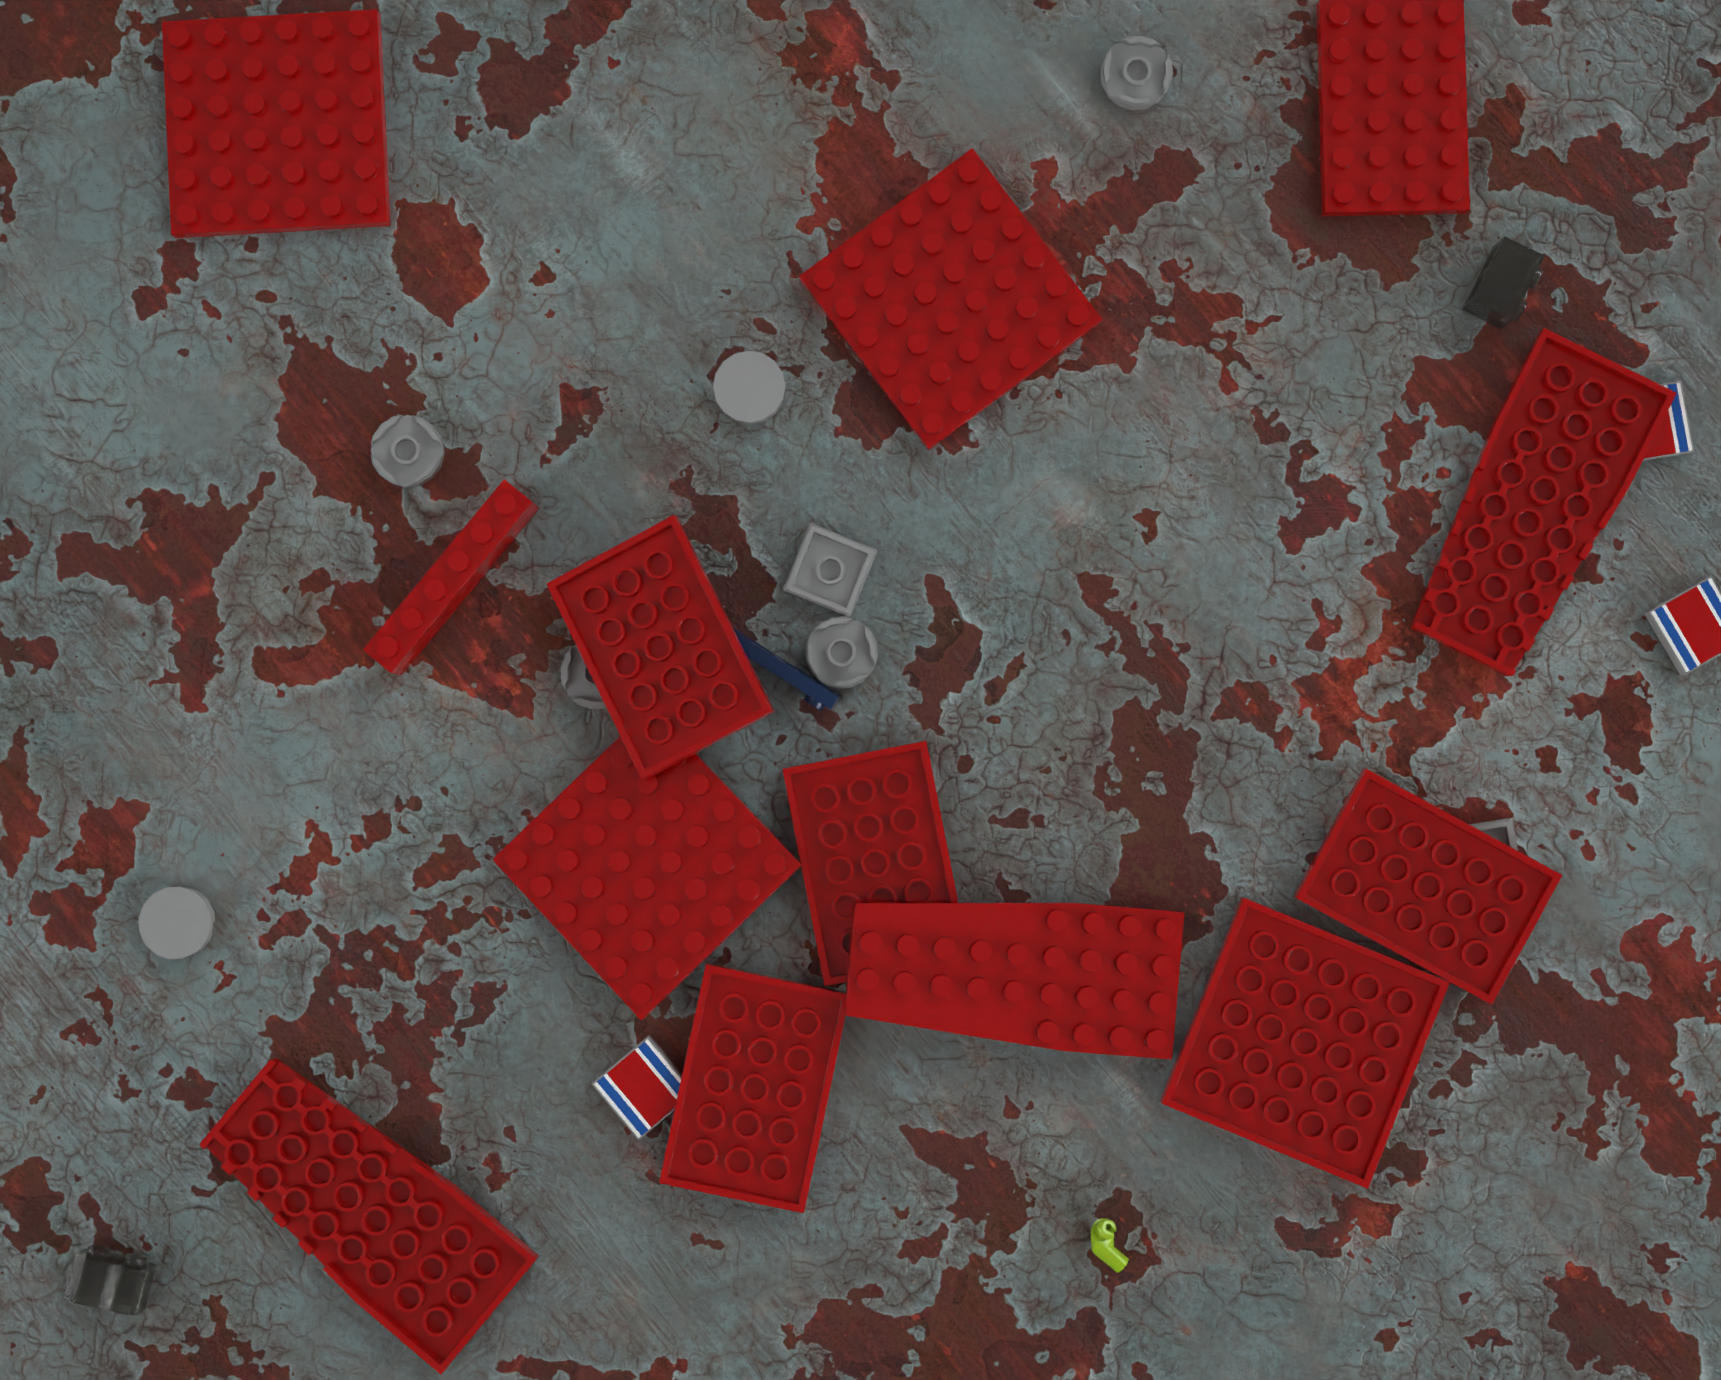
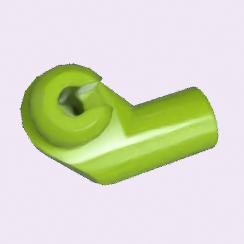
M1108 1218L1097 1219L1091 1227V1250L1104 1263L1119 1273L1127 1265L1129 1258L1114 1247L1116 1225Z

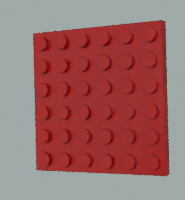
M377 9L162 21L170 225L173 237L193 238L391 226L381 14Z
M973 148L799 276L800 282L928 451L1097 327L1103 320Z
M621 737L617 738L492 859L640 1020H644L802 866L798 859L696 753L654 776L642 780Z
M1241 897L1161 1096L1160 1103L1368 1189L1450 982Z

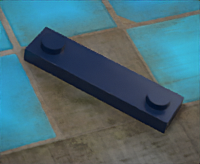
M733 628L748 658L806 694L804 700L813 707L822 711L825 706L829 709L835 706L841 696L840 694Z

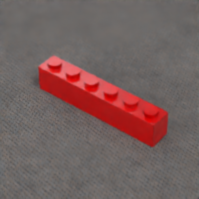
M504 479L364 647L363 651L390 673L402 675L540 508Z

